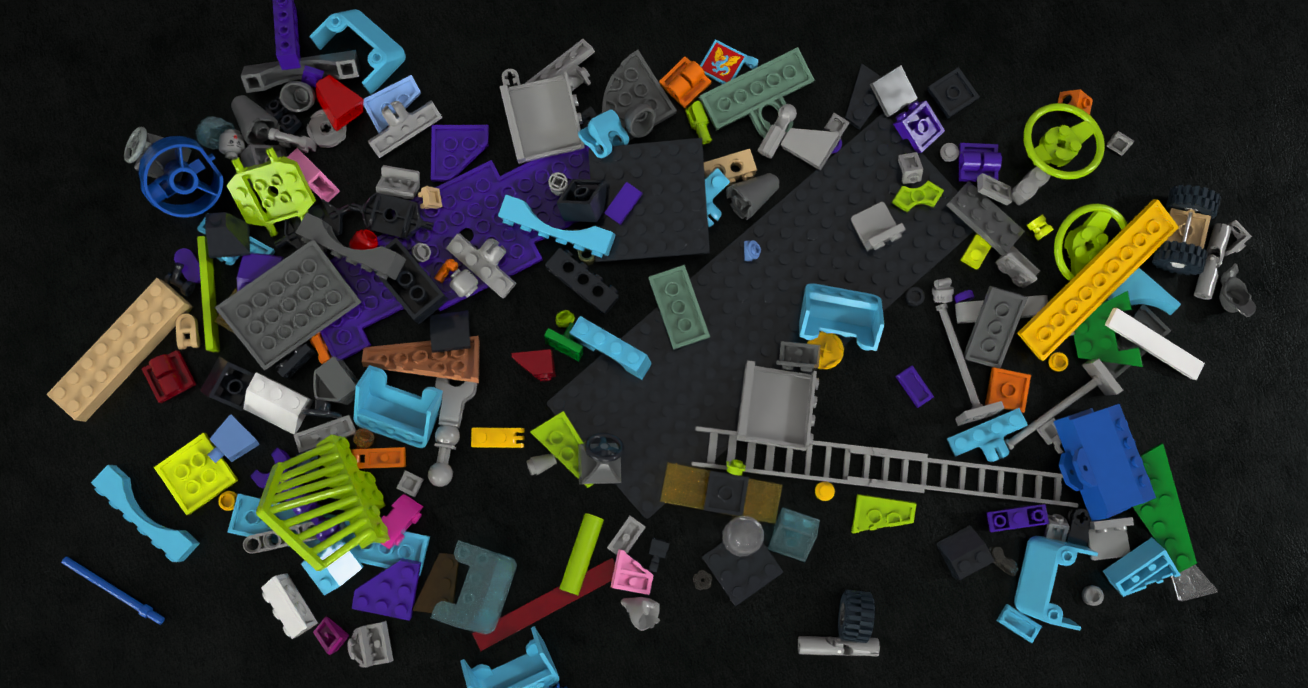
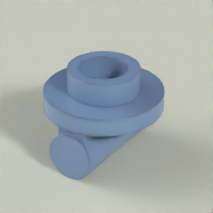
M754 240L744 241L745 261L757 259L761 252L759 244Z

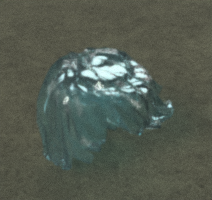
M207 117L198 124L196 138L202 146L213 150L219 149L220 134L228 129H236L232 123L226 122L221 118Z

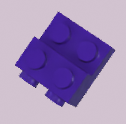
M926 100L911 103L908 106L909 110L897 115V121L893 124L902 139H908L917 153H922L945 132Z

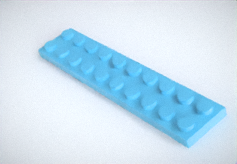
M244 494L237 495L228 533L248 537L273 531L256 514L261 498ZM293 509L274 514L280 520H287L297 516ZM326 513L323 516L325 518H333L337 515ZM305 521L299 524H304L312 521ZM344 521L345 527L350 525L349 521ZM296 530L292 531L294 534H298ZM405 531L403 541L398 546L394 545L391 549L386 548L381 543L373 542L364 549H361L358 544L351 550L361 563L382 568H389L401 558L421 562L420 576L430 536ZM355 533L344 537V541L346 543L355 537ZM275 534L272 536V543H278V536ZM317 539L304 543L311 548L321 541Z

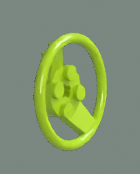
M1064 103L1045 105L1036 110L1029 117L1025 125L1023 137L1028 153L1027 156L1031 158L1035 166L1051 176L1061 179L1084 177L1093 172L1103 158L1105 143L1099 125L1088 113L1076 106ZM1051 111H1066L1084 120L1071 128L1066 125L1051 128L1040 139L1039 146L1033 147L1031 138L1032 128L1042 115ZM1093 134L1095 135L1097 144L1096 154L1093 161L1084 169L1066 172L1047 165L1049 163L1058 165L1057 167L1067 165L1078 154L1082 147L1081 144Z
M1089 204L1076 209L1063 221L1055 238L1054 256L1060 272L1067 280L1071 281L1107 245L1108 236L1103 232L1111 216L1117 221L1121 230L1128 225L1124 217L1117 210L1104 204ZM1093 212L1083 225L1071 230L1065 238L1064 247L1067 249L1068 257L1071 259L1070 272L1062 254L1065 233L1074 220L1085 213Z

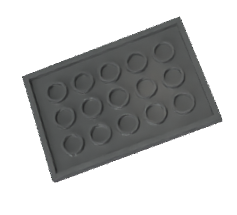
M313 239L217 305L215 309L265 371L359 305L361 300L315 239Z

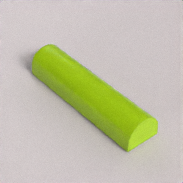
M585 513L559 588L560 590L579 595L604 521L602 518Z

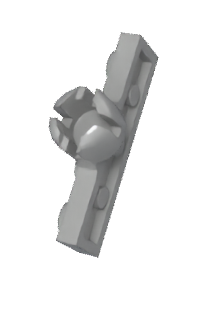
M400 101L390 103L396 111L394 113L391 112L388 106L383 108L382 115L389 127L368 140L379 158L442 119L441 114L432 101L412 113H408Z
M456 234L446 249L499 296L505 298L516 285V282L498 267V262L506 254L504 246L499 247V242L491 238L487 239L481 248L477 249L461 234Z

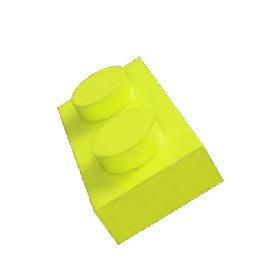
M976 233L961 261L977 270L992 246Z

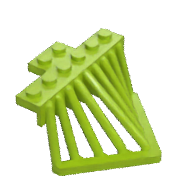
M332 434L316 444V448L273 465L256 510L257 516L316 571L324 570L358 544L361 549H364L373 542L385 543L390 540L388 528L380 517L379 510L385 504L383 495L375 484V477L370 472L359 470L357 459L351 453L348 440L345 437ZM317 455L321 456L319 459L283 473L284 470ZM320 466H324V467H325V468H322V469H320V470H317V471H314V472H311V473L302 475V476H300V477L291 479V478H293V477H295V476H298V475H300V474H303V473H305V472H308V471H310V470H313V469H315V468H317V467H320ZM324 476L329 477V478H327V479H324V480H321V481H318V482H314V483H311V484H308V485H305V486H301V487H298V488H295V489H292V490H288V491L282 492V491H284V490L290 489V488H292V487H295V486H298V485L307 483V482H309V481H312V480H315V479H318V478H321V477H324ZM325 487H331V488H333V489L325 490V491H322V492H318V493H315V494H311V495H308V496H304V497H301V498H297V499H294V500H290V501H286V502L277 504L278 502H281V501H284V500H287V499H290V498H293V497H297V496H300V495H303V494H306V493H309V492H313V491H316V490H319V489H322V488H325ZM327 498L340 499L287 520H280L274 515L278 512ZM335 510L345 511L300 534H294L289 529L291 526ZM344 521L350 522V525L314 547L309 548L303 542ZM355 533L353 539L324 560L317 555L349 534Z

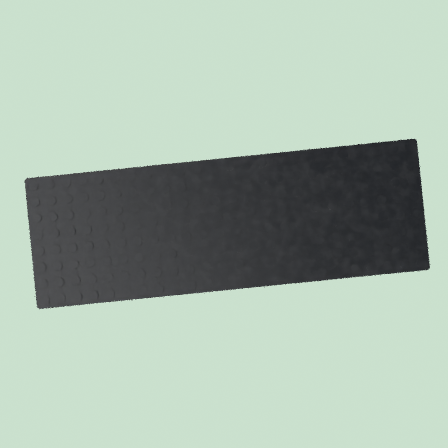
M884 113L826 161L821 170L817 169L690 278L710 338L673 350L660 310L657 307L621 338L622 341L647 354L652 364L642 380L626 371L621 364L603 353L547 402L548 407L555 415L564 411L584 444L587 438L597 433L612 434L623 442L624 453L621 456V483L615 484L644 518H650L706 468L691 466V462L707 463L710 438L709 432L695 431V427L737 431L747 360L754 361L755 366L810 375L818 369L812 368V372L800 371L801 367L794 366L793 370L782 369V365L776 364L780 358L781 341L806 344L808 340L799 337V321L807 284L814 283L874 294L881 298L884 311L974 232L969 225L946 206L958 191L923 153H918L923 167L921 181L903 184V173L898 162V156L916 151L908 139H902L893 125L894 122L889 117H886ZM929 180L944 190L934 207L924 204L916 205L907 213L891 203L902 186L919 188ZM880 202H884L896 225L902 223L906 230L901 234L902 237L896 241L891 242L889 240L880 249L874 250L873 248L867 251L851 222V218ZM754 240L761 248L760 255L757 259L745 261L744 241ZM836 334L841 339L843 346L854 338ZM718 434L716 458L728 449L729 435ZM600 439L593 441L591 444H600ZM606 439L607 443H615L611 440Z

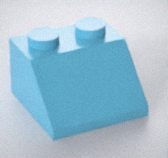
M341 539L317 555L324 560L346 544L344 539ZM352 550L322 571H316L305 560L301 563L324 596L340 587L363 568V565Z

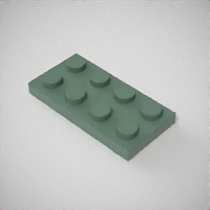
M685 265L648 277L673 350L710 338Z

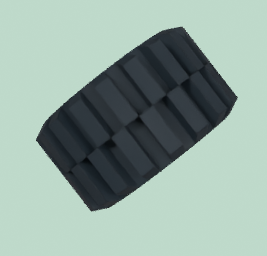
M847 589L844 591L838 615V631L841 640L867 643L873 631L875 616L874 599L870 592Z

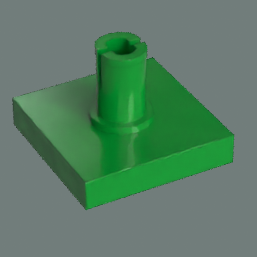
M569 322L563 336L548 328L545 333V344L579 362L583 355V346L574 342V337L570 334L574 323Z

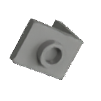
M1237 220L1226 224L1232 227L1231 233L1238 240L1225 250L1224 256L1241 251L1246 246L1244 243L1252 237ZM1233 226L1237 227L1241 233L1235 231Z

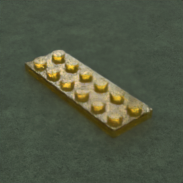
M667 462L660 501L703 510L709 470ZM749 478L743 518L775 524L782 485Z

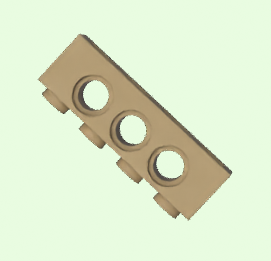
M750 149L704 162L705 178L715 168H718L730 181L727 186L736 183V180L743 179V181L751 179L757 171ZM738 166L740 171L733 172L730 167Z

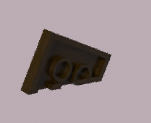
M439 553L412 611L446 615L453 614L460 555Z

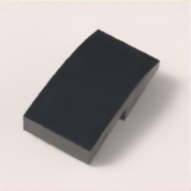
M279 96L264 106L265 110L277 119L278 124L285 133L292 135L303 126L295 114L281 103Z

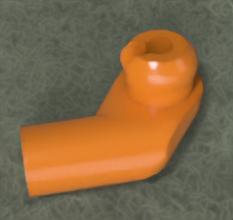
M447 259L434 279L442 284L450 271L454 272L457 270L458 263L454 259Z

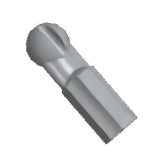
M785 104L780 107L779 117L775 124L771 125L758 148L760 154L772 158L786 133L785 130L788 124L796 118L797 112L793 105Z

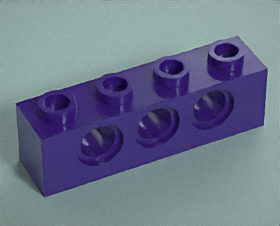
M273 0L276 56L281 69L301 68L297 9L294 0Z

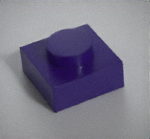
M305 65L301 82L316 88V83L322 79L324 71Z

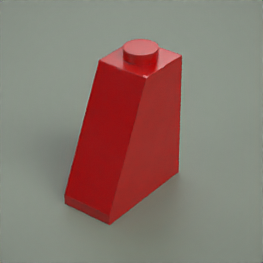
M331 75L320 79L316 83V98L334 130H340L363 113L364 99Z

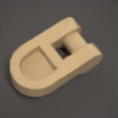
M182 314L176 320V337L179 350L186 349L189 346L197 348L201 345L197 319L190 314ZM190 333V339H186L185 334Z

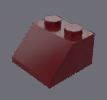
M551 349L511 353L512 358L536 379L550 381L551 377H556L554 354Z

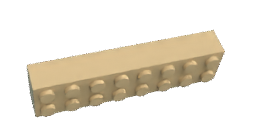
M156 278L47 395L74 420L86 422L176 326L177 318L182 314H187L193 306L169 284Z

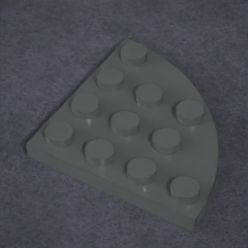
M636 50L623 60L615 73L612 74L602 103V113L608 110L616 112L622 127L629 136V141L635 137L626 129L624 116L633 105L638 103L650 105L656 115L654 126L677 113V110L639 50Z

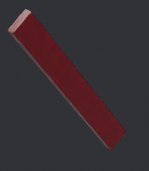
M611 558L586 572L579 595L560 590V586L473 632L472 634L480 650L482 651L612 581L615 567L614 559Z

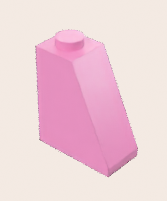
M298 148L287 157L298 163L309 187L321 199L329 202L340 192Z

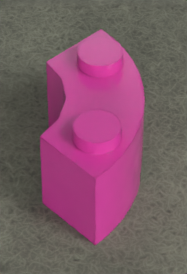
M406 494L400 496L391 506L393 509L390 513L381 518L388 528V535L390 537V540L381 544L388 549H391L394 545L398 546L405 537L403 535L412 523L416 524L422 515L420 511L423 506Z

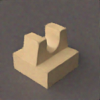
M429 186L421 188V192L418 193V197L423 198L420 208L438 209L442 207L440 189Z

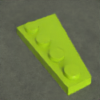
M563 411L530 433L579 479L578 445L584 443ZM584 484V485L588 488V487L592 486L593 484Z

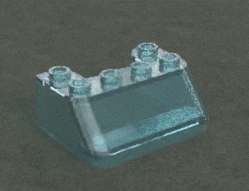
M458 540L454 556L458 562L470 566L457 604L447 601L437 603L431 619L481 634H490L496 629L516 571V562L509 556Z

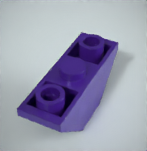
M1046 504L986 512L990 532L1049 524Z

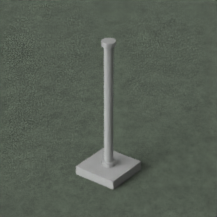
M947 303L936 306V310L941 315L973 406L971 410L964 411L955 418L959 426L994 416L1003 410L1004 406L1002 401L985 406L983 404L980 405L946 309L948 308Z
M1100 359L1088 360L1082 366L1091 376V381L1009 440L1005 439L1004 441L1007 447L1012 450L1015 444L1096 386L1101 389L1104 395H1117L1123 389Z

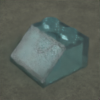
M782 507L768 550L805 562L817 538L820 520Z

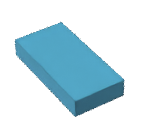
M1008 604L1005 605L996 620L1030 643H1033L1042 627Z

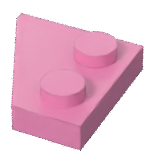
M618 549L610 587L649 595L653 574L644 569L641 564L632 559L624 550Z

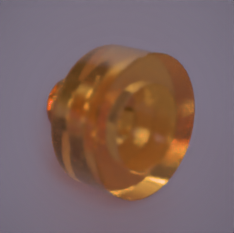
M358 429L355 432L353 441L359 449L368 448L374 441V434L367 429Z

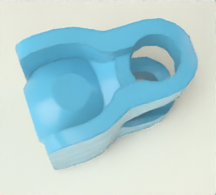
M608 110L592 118L588 123V127L578 132L581 141L589 146L599 158L608 156L612 152V146L627 145L629 142V136L622 127L618 115L613 110Z

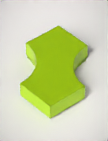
M929 180L919 188L902 186L891 203L907 213L916 205L924 204L934 207L944 190Z

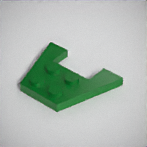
M1126 291L1101 304L1075 330L1074 339L1078 358L1100 359L1104 362L1143 367L1140 349L1134 348L1119 351L1115 331L1105 326L1113 308H1118L1121 311L1132 310L1129 292Z

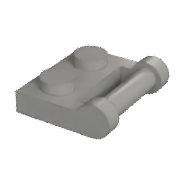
M271 128L268 134L269 139L278 141L279 145L285 148L294 146L305 153H308L309 150L315 152L317 144L306 136L299 137L280 132L274 128Z

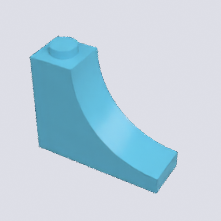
M1140 268L1131 274L1103 302L1105 303L1128 291L1131 305L1145 304L1162 309L1169 315H1172L1181 305Z

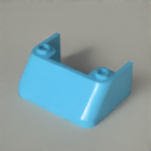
M357 9L331 14L310 35V38L317 48L321 50L337 33L349 26L374 48L368 55V62L374 70L362 82L368 93L372 95L405 61L406 54L403 48Z
M1041 536L1031 537L1027 543L1016 590L1015 608L1023 614L1046 623L1080 631L1081 626L1071 619L1064 618L1062 609L1058 605L1049 602L1058 564L1064 566L1072 565L1076 560L1078 552L1096 557L1098 552L1085 546Z
M535 626L531 628L534 639L526 645L527 654L493 670L483 664H479L471 669L464 659L460 661L467 688H549V686H554L558 683L559 676L545 642Z

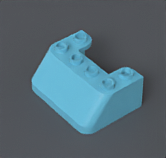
M814 283L806 285L799 321V337L813 340L818 338L819 331L827 334L835 333L844 337H856L857 344L861 349L877 351L884 328L880 297L874 294Z
M369 365L356 385L355 424L363 429L414 447L424 448L430 439L438 418L443 391L435 387H426L422 392V397L417 396L416 394L386 385V373L380 368Z

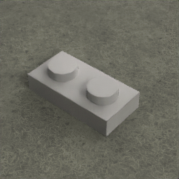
M983 173L977 177L979 193L1005 205L1012 202L1010 186Z
M629 516L607 548L616 555L618 549L624 550L627 554L645 529V526Z

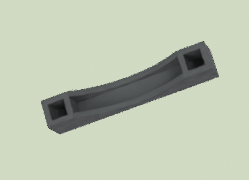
M352 50L300 58L301 68L282 70L279 61L244 66L241 78L246 93L264 91L286 82L302 79L305 65L324 71L323 77L328 75L336 79L359 77L361 66L357 52Z
M309 213L305 214L296 231V234L302 237L301 241L307 244L315 239L324 252L330 250V254L339 259L343 256L346 258L345 261L354 266L357 263L361 264L360 268L370 273L374 270L377 272V276L385 280L388 277L396 280L406 261L398 253L383 246L367 250L344 247L338 241L332 227L328 223Z

